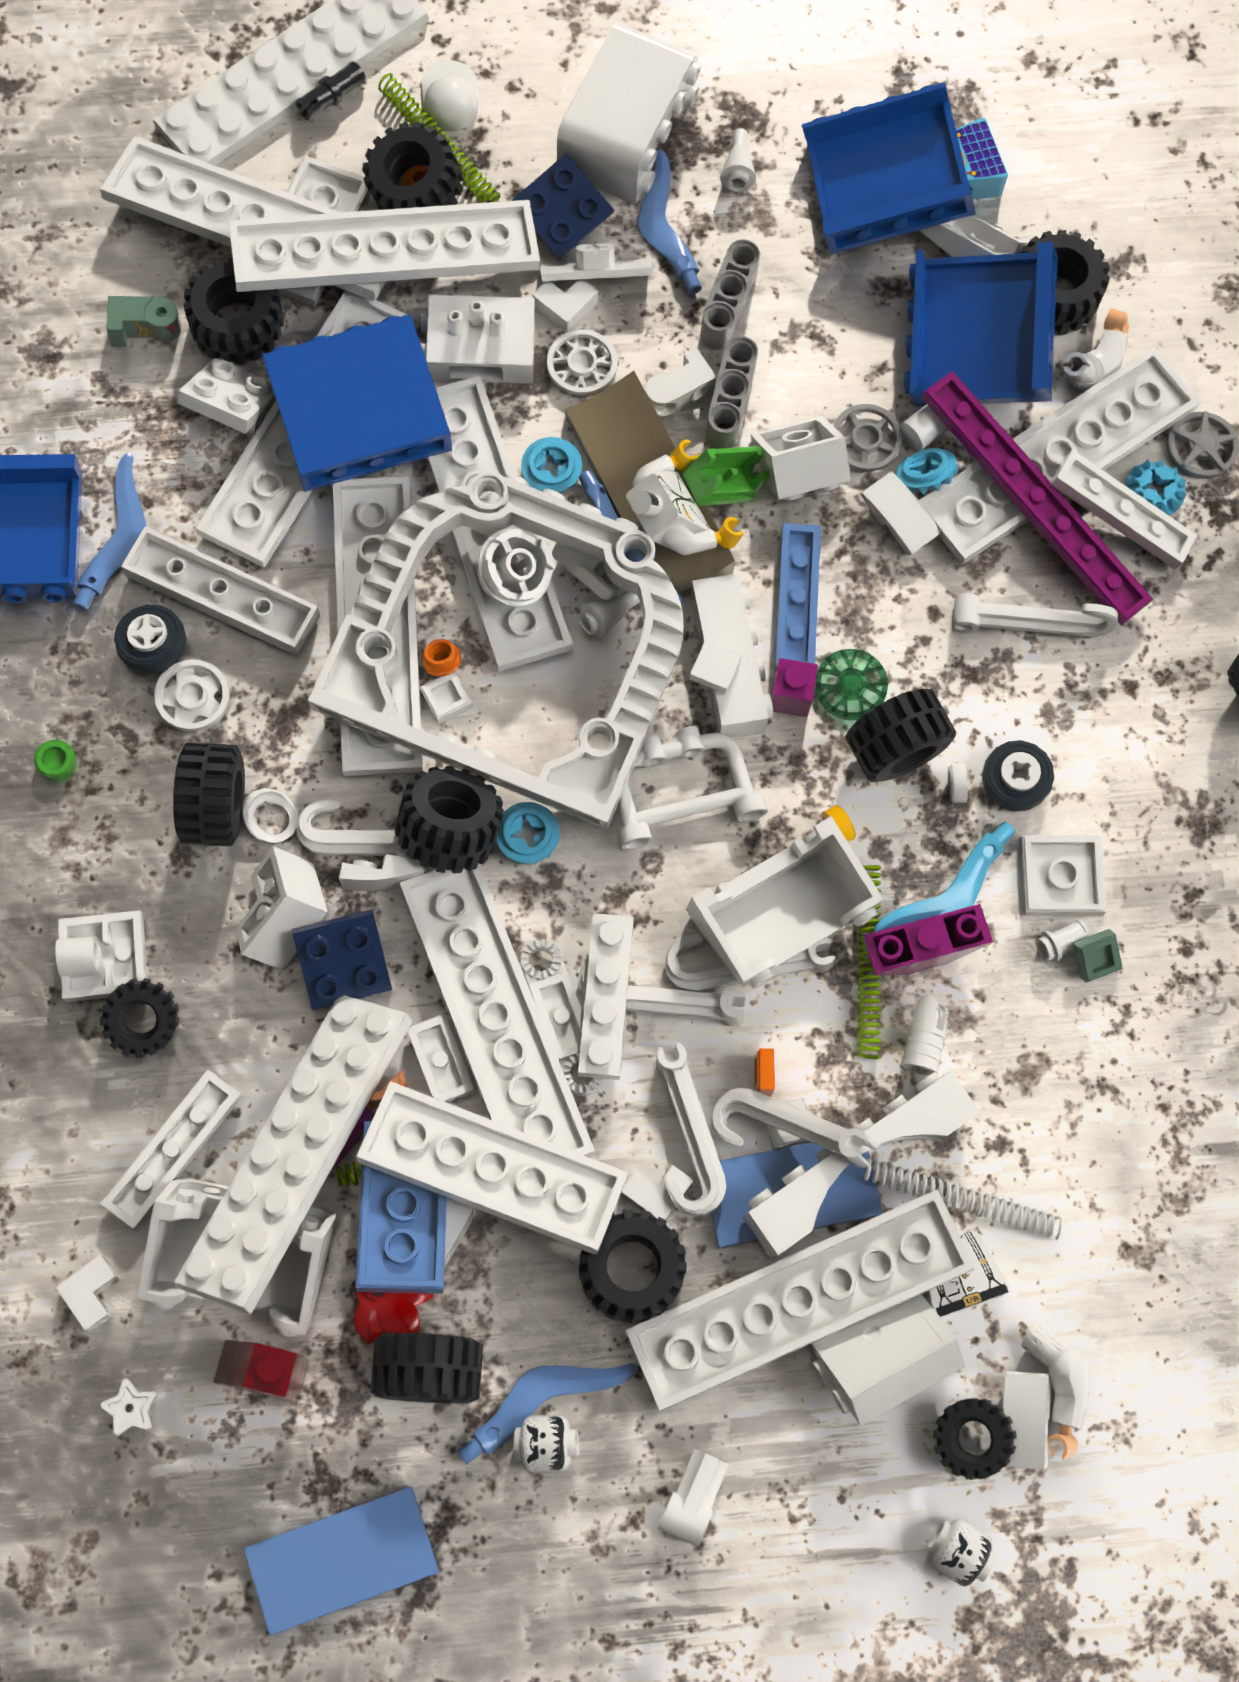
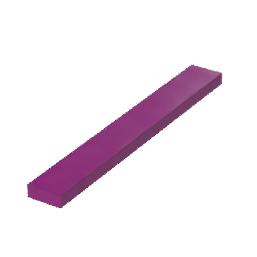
M953 371L924 391L921 398L1096 598L1103 605L1116 610L1118 613V623L1121 626L1153 601L1150 594L1061 493L1050 484L1051 482Z

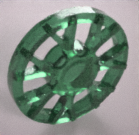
M859 649L836 651L825 658L817 670L815 682L817 699L827 712L837 718L858 720L865 713L883 703L887 695L888 677L886 671L873 655ZM856 657L867 661L863 671L853 668ZM839 658H843L848 667L841 672L833 663V661ZM877 672L881 681L868 683L865 675ZM822 674L836 676L835 684L821 683ZM822 688L828 689V691L823 694ZM866 689L880 696L875 704H872L863 697ZM836 691L842 699L833 706L826 697ZM847 700H858L860 712H848ZM843 705L844 711L839 710L837 708ZM863 705H866L869 708L864 710Z

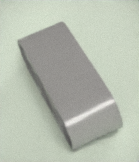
M740 239L730 244L703 310L700 336L702 342L711 349H724L727 342L734 338L756 281L760 250L750 240ZM737 262H745L748 265H739ZM730 292L736 294L737 296L731 297L725 295L724 293ZM719 323L724 325L725 327L717 328L712 326L711 324Z
M746 336L732 338L727 342L724 349L706 427V439L716 449L732 448L737 444L758 358L756 343ZM742 358L745 359L747 362L738 363L733 359ZM733 390L738 392L739 395L730 396L725 391ZM719 423H726L730 425L732 428L721 429L718 428L716 425Z

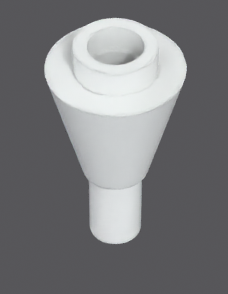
M744 129L734 130L732 148L720 175L722 185L729 190L737 192L750 189L756 182V174L747 149V131Z
M627 592L621 596H614L609 600L600 599L583 603L581 606L582 614L579 616L582 627L588 634H594L598 638H603L630 608L640 603L638 595Z

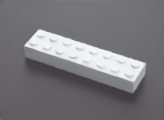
M144 527L121 566L125 577L295 656H298L320 617L318 606L147 527Z

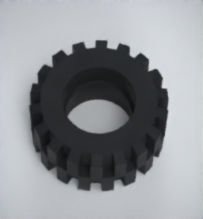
M407 122L400 123L397 130L393 131L392 127L386 129V135L382 139L379 136L374 139L373 144L375 147L374 149H367L365 157L368 162L363 163L362 171L365 174L363 178L364 183L380 210L457 205L458 201L455 196L462 194L463 187L460 182L464 181L463 173L447 139L442 133L438 134L436 128L429 125L425 129L423 124L419 122H414L413 127H409ZM417 165L429 166L426 175L417 183L409 186L398 185L401 176L409 168Z
M1058 230L1056 235H1053L1051 231L1043 232L1041 239L1037 236L1033 237L1029 241L1028 246H1024L1020 252H1037L1038 242L1054 243L1057 254V276L1067 279L1075 288L1072 290L1056 289L1055 330L1058 331L1059 335L1067 334L1069 328L1074 332L1080 330L1083 323L1088 324L1092 320L1106 292L1110 276L1107 275L1110 270L1108 262H1103L1105 254L1101 249H1094L1095 242L1090 238L1087 241L1082 240V234L1074 232L1073 236L1067 235L1066 230Z
M229 258V263H221V259L213 261V267L203 266L199 269V277L192 276L189 281L191 289H185L184 292L186 302L183 303L184 311L193 340H196L197 346L202 352L207 351L211 359L222 357V360L230 363L233 360H239V364H247V358L254 357L256 361L263 357V350L270 352L275 347L273 340H280L282 335L281 327H284V317L278 289L237 292L233 258ZM242 303L253 307L245 316L234 320L221 319L216 316L222 308L230 304Z
M917 689L897 695L865 713L848 730L845 739L867 780L879 782L897 778L926 764L950 745L957 732L934 690Z
M187 742L179 755L174 778L173 819L178 839L181 844L232 847L240 832L243 818L241 814L242 805L245 797V769L241 751L237 745Z
M436 766L429 768L428 773L424 771L415 774L414 779H410L407 782L396 820L395 836L399 837L398 844L400 848L407 849L406 855L411 860H419V865L425 868L429 866L434 867L436 872L445 873V870H451L453 874L462 873L464 868L472 871L477 869L478 863L484 864L488 860L489 854L492 855L504 809H502L503 802L501 796L496 795L497 790L493 785L485 784V778L480 775H471V771L463 768L460 771L455 770L453 766H445V769H439Z
M632 1209L623 1210L622 1214L615 1215L613 1213L597 1255L581 1250L579 1279L582 1282V1289L585 1295L592 1301L591 1304L597 1310L600 1309L605 1312L606 1316L611 1319L619 1318L623 1322L632 1323L633 1320H641V1322L649 1320L652 1316L664 1312L673 1303L684 1283L687 1269L684 1245L680 1244L678 1240L679 1235L675 1229L671 1230L666 1225L667 1221L660 1216L658 1219L650 1216L651 1212L641 1210V1213H633ZM622 1243H640L648 1247L655 1255L658 1266L657 1274L648 1287L639 1291H628L618 1287L610 1279L607 1271V1260L611 1251Z
M387 1333L374 1339L370 1393L382 1399L409 1402L464 1404L480 1399L483 1344L467 1337L427 1333Z

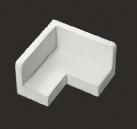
M273 846L251 875L257 901L237 926L236 933L241 955L282 970L297 953L292 929L321 922L328 912L314 864Z

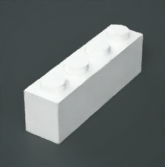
M738 573L692 580L690 599L700 648H702L706 640L742 655L726 694L708 687L717 732L729 737L765 732L768 719L773 717V705L770 694H763L761 681L766 679L763 659L756 658L754 645H758V635L755 622L748 623L746 610L750 609L747 586L741 587Z

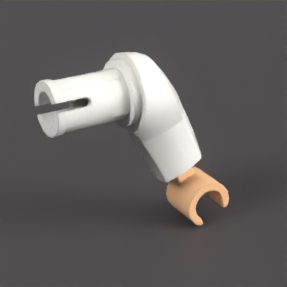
M1114 308L1110 309L1104 322L1105 332L1097 348L1085 354L1073 352L1066 356L1063 363L1068 366L1063 368L1073 386L1079 389H1089L1120 369L1128 341L1129 323L1127 322V313Z
M1037 1325L1029 1332L1041 1345H1038L1026 1335L1021 1346L1049 1368L1050 1381L1055 1391L1051 1421L1060 1424L1058 1434L1048 1437V1456L1057 1453L1059 1442L1061 1441L1064 1446L1062 1460L1073 1457L1078 1451V1442L1072 1435L1073 1429H1082L1090 1394L1087 1363L1077 1348L1069 1346L1064 1348Z

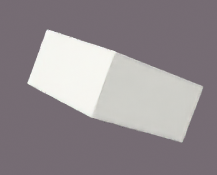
M579 279L566 293L552 282L545 281L532 295V298H535V309L567 333L598 303V291L583 279Z
M674 1165L670 1167L658 1185L651 1182L638 1171H635L623 1187L620 1196L639 1210L651 1212L650 1216L656 1219L660 1216L667 1220L675 1206L668 1196L665 1187L666 1180L673 1178L683 1196L694 1180Z
M100 1254L58 1284L56 1289L83 1329L91 1333L112 1317L98 1294L120 1278L107 1259Z

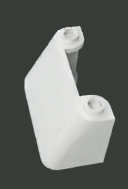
M832 816L813 827L814 832L808 834L803 839L801 837L796 839L790 847L728 883L722 882L717 886L714 894L710 887L691 897L686 911L741 986L750 983L753 989L757 988L774 977L771 972L774 968L850 923L854 922L857 927H860L878 915L875 908L884 899Z
M179 1178L171 1181L155 1199L137 1299L149 1301L150 1305L160 1309L173 1308L175 1304L183 1302L187 1296L209 1300L181 1290L174 1281L229 1186L197 1179ZM311 1205L254 1308L255 1311L269 1313L268 1323L280 1335L290 1337L299 1334L306 1335L310 1328L336 1219V1214L327 1208Z

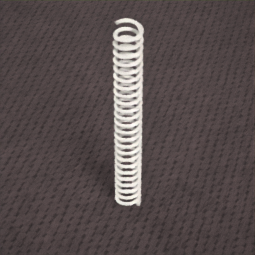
M867 1158L870 1166L866 1169L865 1181L869 1179L871 1169L875 1164L872 1183H876L878 1174L883 1166L881 1186L885 1184L886 1176L891 1169L888 1187L889 1189L892 1188L895 1176L899 1171V1179L896 1185V1190L899 1191L907 1173V1182L904 1188L905 1194L908 1193L914 1176L913 1196L917 1194L922 1178L923 1187L920 1197L925 1195L926 1188L931 1180L930 1192L934 1191L939 1183L941 1197L947 1185V1194L944 1199L945 1205H948L951 1193L955 1188V1196L952 1201V1207L955 1208L959 1195L963 1190V1198L960 1204V1210L962 1211L971 1192V1200L968 1206L969 1213L973 1211L975 1199L979 1195L976 1215H980L983 1202L987 1197V1205L984 1210V1217L987 1218L990 1213L991 1204L995 1199V1207L991 1217L993 1221L997 1218L999 1206L1003 1202V1210L999 1219L1001 1223L1004 1222L1007 1209L1011 1204V1212L1007 1221L1008 1225L1013 1223L1015 1211L1019 1207V1214L1015 1223L1017 1228L1020 1227L1023 1213L1027 1209V1216L1023 1225L1024 1230L1029 1228L1031 1215L1035 1212V1219L1031 1227L1033 1233L1036 1232L1039 1218L1043 1214V1221L1039 1229L1040 1235L1044 1234L1047 1220L1051 1216L1047 1236L1051 1237L1053 1235L1055 1222L1059 1219V1229L1055 1238L1058 1240L1061 1237L1063 1219L1060 1215L1054 1217L1052 1212L1048 1214L1044 1210L1038 1212L1037 1208L1030 1209L1028 1205L1022 1207L1021 1203L1014 1204L1012 1200L1006 1202L1005 1198L999 1200L996 1195L990 1197L989 1193L984 1195L981 1191L975 1193L973 1188L968 1190L965 1186L959 1188L957 1183L953 1185L949 1181L943 1183L941 1178L935 1181L933 1176L927 1178L925 1173L919 1176L917 1171L912 1173L909 1169L903 1171L901 1166L895 1169L893 1164L887 1166L885 1161L879 1164L877 1159L871 1161L870 1158Z

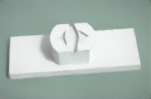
M608 243L596 244V248H592V244L577 246L576 262L540 264L541 281L653 275V266L650 258L615 260L614 245Z

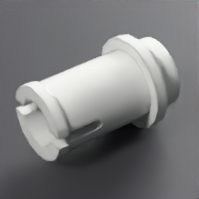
M1076 920L1074 923L1052 933L1046 930L1042 932L1041 938L1036 940L1038 952L1045 961L1052 960L1057 962L1062 958V954L1074 950L1073 942L1086 938L1083 935L1089 934L1090 931L1082 920Z

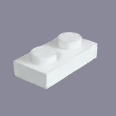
M442 1014L409 1027L407 1033L432 1097L449 1103L475 1093L446 1015Z

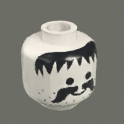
M531 1415L523 1421L522 1427L515 1429V1460L517 1463H522L525 1470L531 1474L562 1473L569 1467L571 1457H577L579 1454L578 1430H570L569 1422L563 1415Z
M955 1519L951 1523L944 1521L934 1534L927 1549L932 1554V1567L963 1587L971 1585L976 1578L984 1582L996 1563V1559L990 1555L993 1547V1541L990 1536L963 1519Z

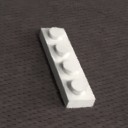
M1071 450L1065 456L1050 483L1174 569L1183 564L1197 537L1195 533L1074 450Z
M593 913L578 1077L620 1080L634 917Z
M207 1070L100 1204L137 1231L152 1212L155 1199L171 1181L179 1178L243 1096L210 1070Z

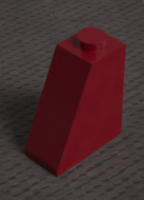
M225 1340L213 1383L297 1404L309 1361L296 1352L256 1342Z

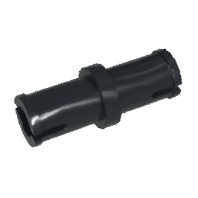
M351 61L346 67L331 77L324 76L321 78L318 86L295 100L298 110L311 103V106L300 114L306 120H311L313 116L329 105L336 106L342 102L345 94L366 81L364 72L350 78V75L361 67L355 61Z

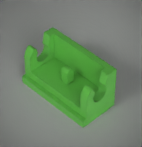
M754 446L706 449L682 473V476L697 505L710 506L752 502L756 498L754 494L768 481L770 472H761L757 478L754 476L753 468L764 456L761 448Z

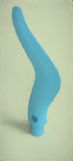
M1003 822L992 834L987 832L971 851L952 884L944 893L902 906L890 912L877 923L874 932L973 906L988 869L1004 851L1003 845L1015 833V829L1009 823Z

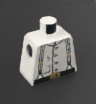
M976 1230L960 1235L975 1270L923 1293L924 1298L940 1318L1011 1292L1008 1282Z

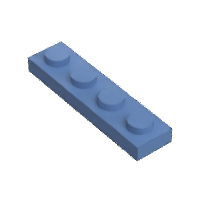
M782 524L774 672H776L779 658L815 664L821 526Z

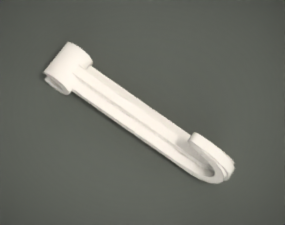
M970 593L957 594V600L954 601L953 630L962 633L977 631L979 627L1096 637L1111 632L1118 623V613L1114 608L1098 604H1083L1082 612L985 603L980 602L979 596Z
M335 799L314 801L303 809L297 820L296 829L299 840L306 849L315 854L385 856V854L396 856L397 852H407V849L400 848L398 844L399 837L395 836V830L315 829L312 826V819L315 815L334 812L340 809L339 801Z
M700 934L687 935L677 939L667 951L665 971L669 980L679 989L700 992L740 984L723 961L694 967H684L679 963L678 956L682 951L702 943V936ZM830 938L823 939L774 968L771 972L774 977L807 970L815 972L830 970L836 957L833 955L821 958L816 953L828 951L832 940Z
M588 960L581 967L578 977L579 989L584 999ZM628 985L626 1011L719 1019L724 1024L733 1027L743 1023L745 1011L732 1010L729 1006L744 1007L746 994L738 989H730L724 992V994Z
M676 1042L674 1050L676 1061H668L665 1058L663 1048L659 1047L656 1067L659 1074L665 1079L702 1189V1196L696 1201L687 1200L673 1178L666 1180L665 1187L673 1205L680 1211L693 1216L706 1215L716 1210L723 1201L726 1191L725 1175L686 1064V1049L681 1043Z
M741 1087L728 1091L717 1101L712 1113V1126L716 1134L735 1147H741L743 1139L726 1127V1120L730 1114L739 1112L842 1155L860 1168L869 1167L870 1163L857 1150L862 1146H867L875 1151L878 1149L875 1142L860 1129H846L752 1089Z

